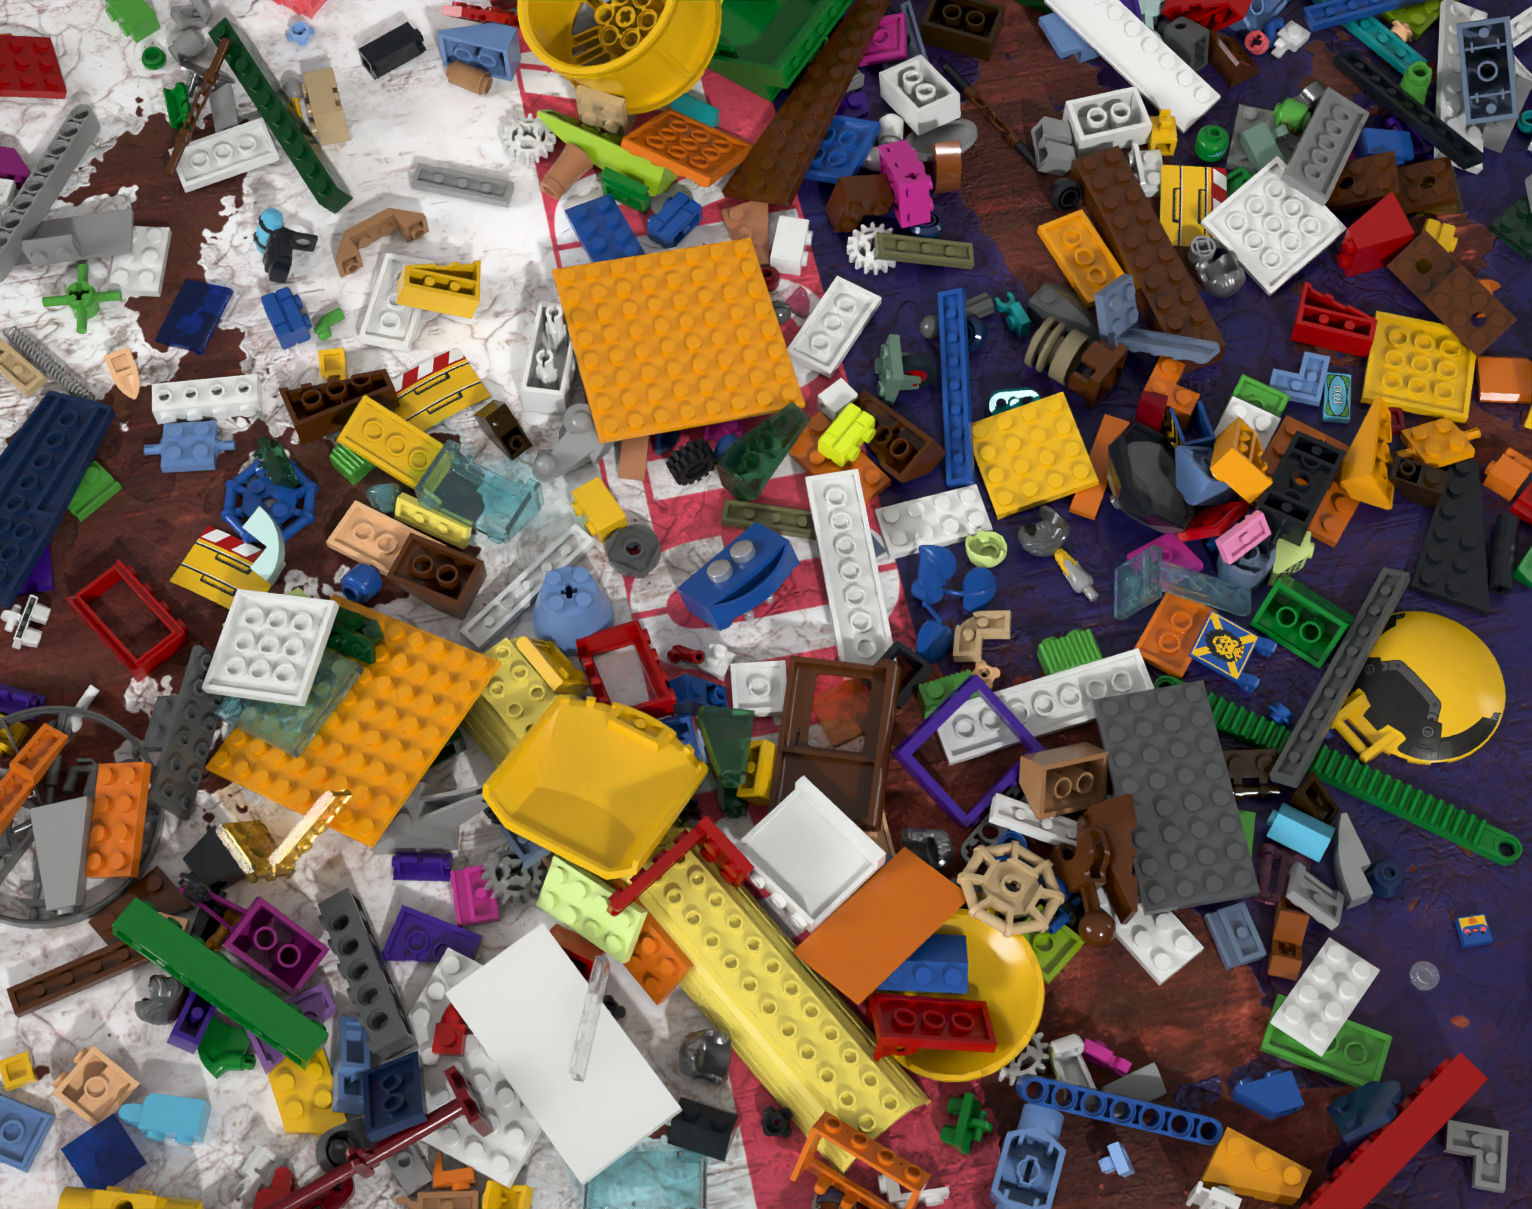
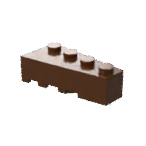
M386 369L354 374L351 376V379H327L328 383L312 386V383L301 384V388L289 390L288 387L279 388L286 410L302 445L342 430L364 395L388 410L400 407L394 385Z

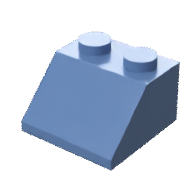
M1178 445L1175 449L1176 488L1183 494V499L1192 506H1214L1227 503L1235 491L1224 481L1220 482L1212 475L1210 465L1213 449L1205 446Z

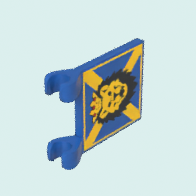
M1211 610L1188 656L1234 681L1244 691L1252 693L1258 687L1260 680L1254 675L1243 673V670L1254 648L1262 656L1270 657L1275 652L1277 644L1270 639L1257 636Z

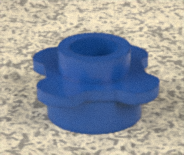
M1277 702L1274 706H1268V711L1270 712L1268 717L1271 721L1273 720L1276 725H1284L1289 729L1291 727L1289 725L1290 721L1294 718V715L1280 702Z

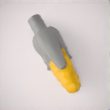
M1059 548L1053 556L1063 570L1062 574L1069 581L1072 589L1077 593L1083 592L1090 602L1097 599L1099 594L1092 587L1093 579L1090 574L1080 566L1078 560L1075 561L1066 551Z

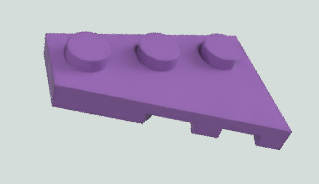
M325 983L284 1001L285 1003H294L302 1010V1015L309 1020L316 1019L322 1024L337 1012ZM244 1028L265 1074H268L285 1056Z

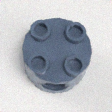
M1265 538L1231 565L1225 563L1219 553L1216 563L1217 576L1220 581L1235 589L1255 591L1269 576L1270 569L1275 562L1276 549H1269L1271 543L1266 548L1264 546Z

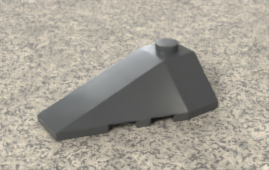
M1059 282L1044 284L1029 300L1027 316L1039 327L1048 317L1052 316L1057 319V325L1061 322L1067 325L1064 337L1071 330L1076 329L1090 337L1088 348L1094 341H1100L1098 320L1085 307L1077 294Z

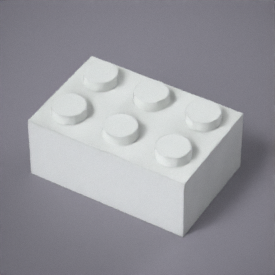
M922 55L879 72L881 97L918 136L961 117L960 93Z
M1137 86L1069 100L1065 103L1062 120L1069 122L1072 145L1077 158L1119 145L1120 149L1132 147V144L1135 143L1141 145L1149 141L1152 123Z

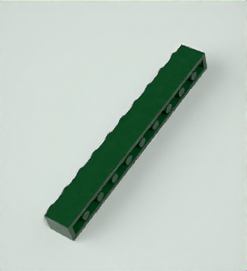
M223 18L208 32L209 36L217 48L222 38H227L231 41L224 59L319 205L334 214L338 213L353 199V196L243 29L228 18Z

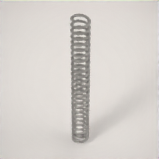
M17 326L10 327L7 334L3 331V335L14 343L17 348L24 352L41 369H44L58 384H61L68 393H71L72 396L80 397L86 390V393L80 398L90 394L87 399L89 400L93 397L92 401L95 400V395H92V392H88L84 385L80 382L78 383L74 376L71 377L67 370L61 367L58 362H54L50 355L46 352L44 353V350H41V347L36 343L34 344V341H31L30 338H27V335H24V332L17 329ZM13 328H15V330L9 335V332ZM45 354L46 356L41 361H39V359ZM62 369V372L58 376H56V374ZM69 375V378L65 382H63V380ZM72 378L73 380L68 385H66L67 382ZM79 384V387L75 391H73V389Z

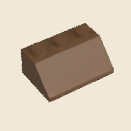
M1084 742L1021 755L1019 784L1035 818L1041 820L1087 809L1090 805L1105 801L1108 770L1107 755L1109 752Z

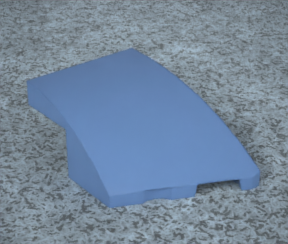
M1055 12L1039 17L1038 24L1060 59L1074 54L1078 62L1082 63L1100 56Z

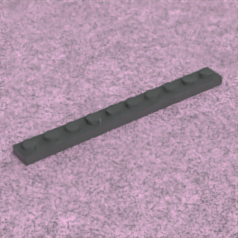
M1383 567L1269 774L1271 781L1298 788L1409 584L1410 574L1408 572Z

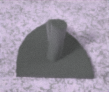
M178 59L180 69L190 72L186 85L189 89V97L193 98L196 86L200 88L203 81L199 76H204L206 68ZM219 74L217 81L235 84V81ZM212 86V88H211L210 91L213 92L214 89H215V86Z

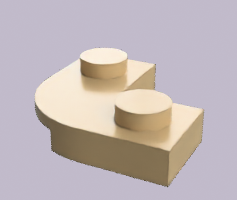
M1011 610L973 612V617L964 621L960 626L957 625L954 633V662H982L983 639H1010Z

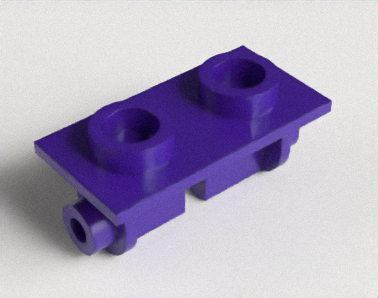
M0 684V712L10 715L25 709L44 706L47 699L43 695ZM38 717L27 720L36 722Z
M396 852L395 856H392L393 880L450 882L453 854Z

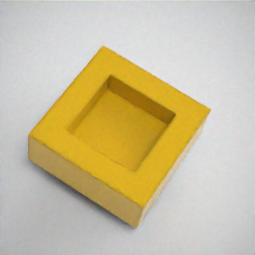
M28 1051L0 1060V1072L4 1087L8 1092L37 1081L31 1054Z

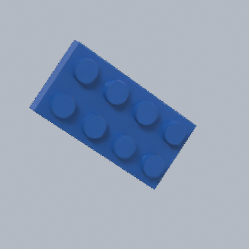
M611 193L564 210L570 226L591 263L646 254Z

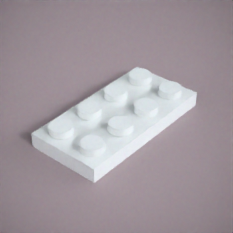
M261 117L190 142L182 154L176 171L184 191L187 193L279 161L280 158L264 119ZM174 148L168 149L170 156Z
M391 253L385 254L358 336L360 343L410 352L423 309L396 304L397 282L405 265L435 263V261Z
M837 276L787 348L790 359L831 379L880 306L882 297Z
M977 484L878 508L874 511L890 560L919 553L920 545L944 547L964 542L968 534L974 536L980 529L993 531Z
M1103 886L1097 889L1100 907L1110 914L1115 921V937L1159 986L1203 951L1204 947L1171 911L1144 916L1138 888V912L1127 925L1120 923Z
M1329 937L1270 1023L1322 1057L1378 975L1380 969Z

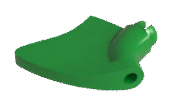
M212 1016L197 1048L204 1067L218 1079L227 1071L252 1070L256 1065L255 1055L248 1054L250 1039L245 1029L228 1026L215 1016Z

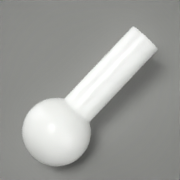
M90 684L75 707L87 710L100 690ZM68 716L64 731L67 732L70 726L73 733L77 732L82 726V718Z

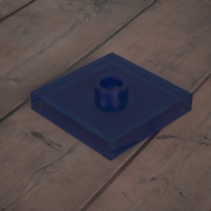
M115 1113L61 1148L86 1188L103 1189L106 1191L107 1186L117 1185L147 1164V1161Z

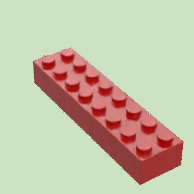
M1461 1052L1454 1059L1447 1056L1400 1104L1395 1118L1375 1130L1353 1152L1350 1158L1354 1162L1348 1158L1329 1177L1333 1183L1327 1179L1309 1197L1313 1204L1307 1200L1299 1209H1363L1488 1078Z

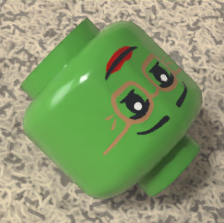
M1286 98L1283 104L1277 103L1272 117L1276 118V127L1285 124L1288 132L1295 135L1299 131L1305 130L1311 113L1308 112L1307 104L1292 98Z

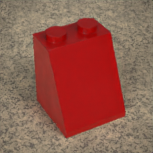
M1394 193L1385 196L1347 229L1336 256L1337 265L1340 269H1343L1347 278L1386 267L1411 243L1415 232Z

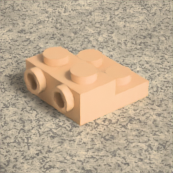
M95 1046L90 1050L84 1047L73 1059V1062L76 1064L69 1074L63 1071L53 1082L52 1086L56 1089L52 1094L97 1131H100L140 1083Z

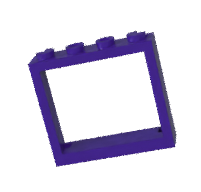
M978 675L966 678L891 752L892 756L958 828H967L968 826L972 828L983 817L981 813L987 807L991 808L992 798L995 794H1001L1007 787L1010 789L1019 782L1020 759L964 813L912 756L975 692L1028 749L1024 755L1045 750Z

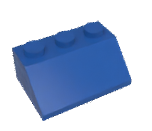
M932 934L876 988V991L967 994L968 956L966 935Z

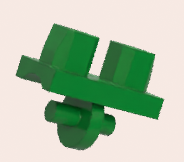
M965 1092L964 1098H949L947 1113L959 1119L957 1126L944 1124L940 1135L943 1143L955 1147L960 1154L965 1155L970 1153L972 1140L981 1142L982 1134L992 1133L993 1125L986 1122L987 1112L980 1110L981 1102L974 1099V1094Z

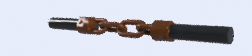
M946 62L942 66V70L963 91L962 94L966 99L978 107L983 116L1000 131L1007 144L1013 150H1016L1037 173H1040L1037 168L1036 157L1025 146L1023 139L996 115L993 108L982 99L979 91L973 85H970L949 62ZM987 107L992 114L988 115L983 109ZM997 119L1001 126H999L994 120Z

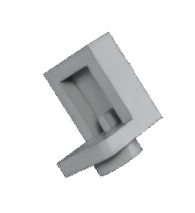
M194 0L193 5L171 7L170 16L180 30L205 28L211 16V7L206 0Z

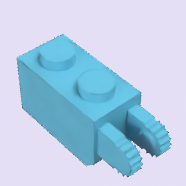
M151 1093L144 1099L143 1104H122L119 1107L118 1115L127 1125L137 1127L146 1135L145 1138L148 1140L163 1142L164 1138L175 1139V1143L192 1146L193 1142L203 1143L211 1106L206 1100Z

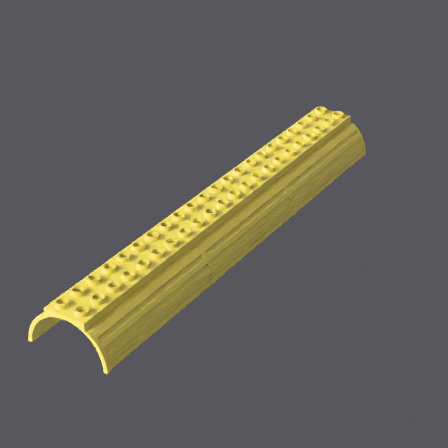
M506 637L483 654L500 661L501 665L460 723L462 728L496 768L504 761L558 695H570V699L583 700L580 695L554 692L518 649L517 641L520 637L510 640ZM677 818L642 867L648 870L654 864L651 860L662 849L668 852L675 845L673 840L683 830L686 829L689 833L693 828L681 827L679 825L681 820ZM697 845L638 897L694 965L678 985L715 1029H723L731 1034V1046L734 1052L781 1108L786 1107L792 1111L791 1120L807 1138L812 1126L825 1111L875 1140L892 1124L914 1108L922 1104L927 1106L931 1103L928 1096L891 1055L880 1058L879 1062L874 1060L873 1053L877 1044L875 1035L824 977L792 953L797 947L796 944L742 883L736 888L733 884L729 885L719 874V868L713 862L708 863L701 856L700 848ZM590 872L591 874H593L594 876H596L597 878H599L600 880H602L603 882H605V883L608 884L609 886L613 883V881H615V880H617V879H620V878H615V879L606 880V879H604V878H602V877H600V876H598V875H596V874ZM632 876L621 877L628 887L632 884L630 881ZM821 1138L817 1151L835 1171L844 1176L856 1157L827 1139Z

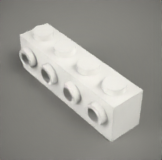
M257 374L152 384V412L158 424L187 421L200 422L207 419L224 420L228 417L237 416L252 417L257 414H263L262 386Z

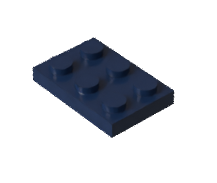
M418 1050L362 1072L365 1135L370 1143L428 1121L423 1060Z

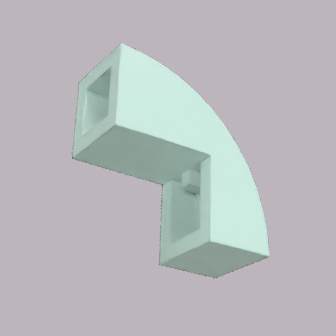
M259 506L242 528L267 546L250 569L273 586L284 564V539L274 519Z

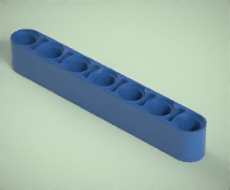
M1034 1074L1022 1075L1016 1083L1017 1095L1033 1105L1205 1145L1218 1143L1223 1135L1221 1123L1205 1114ZM1036 1081L1038 1091L1034 1096L1028 1097L1026 1093L1027 1085L1030 1082ZM1061 1088H1065L1067 1091L1066 1100L1062 1103H1057L1055 1099L1056 1092ZM1094 1095L1096 1099L1095 1106L1090 1110H1086L1084 1106L1086 1098ZM1119 1102H1123L1125 1106L1123 1114L1115 1117L1113 1113L1114 1106ZM1151 1108L1153 1118L1149 1123L1145 1124L1142 1115L1147 1109ZM1180 1115L1182 1124L1178 1129L1173 1130L1171 1122L1175 1116ZM1209 1122L1210 1132L1207 1136L1202 1137L1200 1128L1204 1123Z

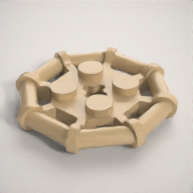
M1012 840L1011 843L986 847L979 845L975 847L971 859L964 870L957 876V883L961 885L969 908V916L977 918L999 931L1005 938H1010L1011 935L1036 931L1044 933L1049 929L1052 917L1058 907L1064 903L1065 895L1060 891L1054 875L1053 863L1049 859L1044 860L1019 845V841ZM1005 855L1010 857L1005 862H1000V860H995L994 858ZM1018 857H1019L1020 859L1024 860L1025 862L1029 863L1030 865L1034 866L1035 868H1033V867L1027 865L1026 863L1022 862L1021 860L1018 859ZM981 863L988 867L984 876L975 874ZM1038 875L1043 876L1047 889L1043 888L1042 884L1039 886ZM1011 883L1015 884V890L1017 892L1009 891L1005 887V884L1008 886ZM973 885L981 887L983 899L981 902L978 901ZM1039 899L1047 900L1042 913L1035 907ZM990 906L1005 915V921L985 909ZM1023 915H1028L1032 919L1013 923V918L1018 919Z

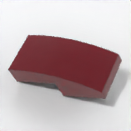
M1142 390L1135 420L1159 432L1168 395Z

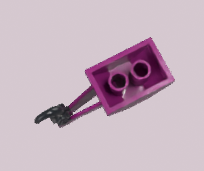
M186 873L179 874V877L185 882L178 892L203 909L230 932L221 945L238 961L289 996L295 997L330 948L262 897L257 896L249 908L245 909L212 893V888L200 879H196ZM211 901L237 915L240 919L232 927L202 902Z

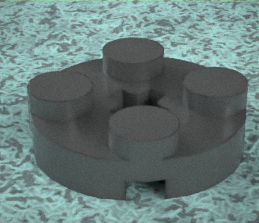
M639 524L629 525V528H624L623 530L621 528L616 530L607 543L609 564L615 571L624 576L646 577L658 565L661 558L660 543L654 531ZM635 546H638L640 553L637 555H630V552L627 551L628 548L633 549Z

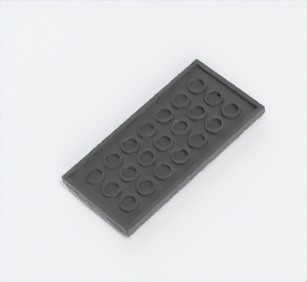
M1204 681L1094 699L1092 705L1102 746L1105 751L1109 752L1107 755L1108 770L1115 798L1125 794L1133 795L1137 830H1131V847H1137V857L1134 858L1132 868L1137 876V888L1144 916L1259 895V885Z

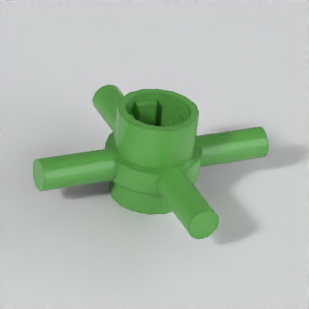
M79 264L78 281L72 283L67 288V295L43 297L42 303L44 307L68 305L77 315L76 332L85 334L87 333V319L97 315L100 309L99 302L121 301L122 292L121 290L96 292L93 286H90L88 283V265Z

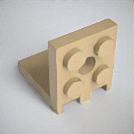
M578 85L575 96L580 125L582 123L589 126L595 125L601 128L600 133H616L623 136V138L630 133L638 114L627 115L624 98Z

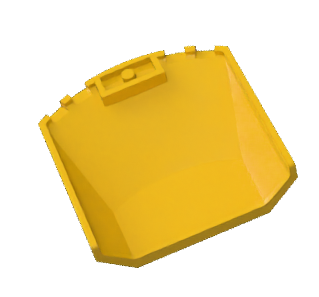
M558 695L484 783L482 797L506 829L606 880L638 873L700 786L709 769L704 761L700 762L695 756V749L689 743L685 745L676 738L677 733L673 729L646 713L617 702H613L612 705L596 702V697L587 696L586 700L570 699V695Z

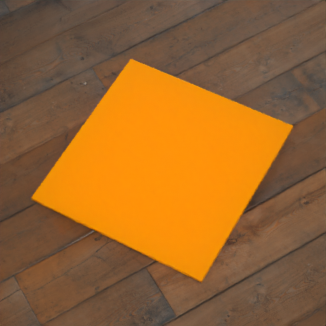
M751 237L552 269L553 279L600 444L805 408V402Z
M333 594L330 600L336 601L338 605L345 609L360 613L362 616L373 620L374 630L365 635L375 640L376 662L369 665L325 646L305 707L255 700L205 768L224 779L373 849L494 676L501 663L481 653Z

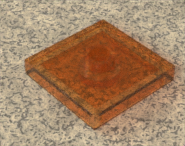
M853 678L814 697L812 711L834 749L865 734L870 697L859 679Z

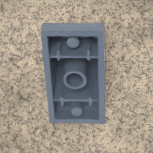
M1510 16L1457 23L1466 125L1518 118L1516 68Z

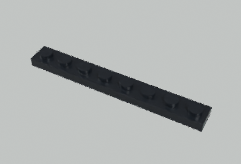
M1355 50L1334 56V66L1452 160L1458 167L1465 170L1483 163L1485 154Z

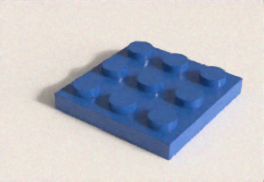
M835 115L805 179L836 184L839 177L857 176L882 130L880 123Z

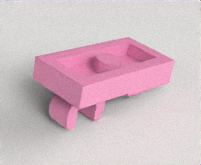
M1257 510L1251 515H1246L1242 522L1235 523L1234 527L1216 539L1215 542L1223 561L1231 565L1271 535V531L1263 512Z

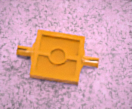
M1448 417L1402 430L1400 436L1407 449L1395 451L1394 459L1398 455L1407 459L1411 458L1416 462L1434 468H1440L1473 458L1475 449L1469 441L1480 438L1481 432L1478 427L1461 431L1452 419Z

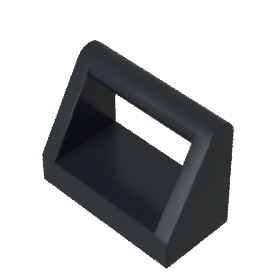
M896 640L876 663L880 662L881 659L894 660L900 654L913 667L900 682L897 709H901L916 692L919 684H923L935 669L925 659ZM861 679V682L871 691L872 683L869 680Z

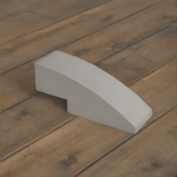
M1346 812L1340 815L1335 824L1332 858L1338 890L1345 895L1343 904L1345 909H1349L1366 903L1372 896L1373 891L1364 875L1371 862Z

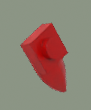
M451 1002L446 1007L440 1023H436L432 1053L434 1055L464 1057L468 1025Z

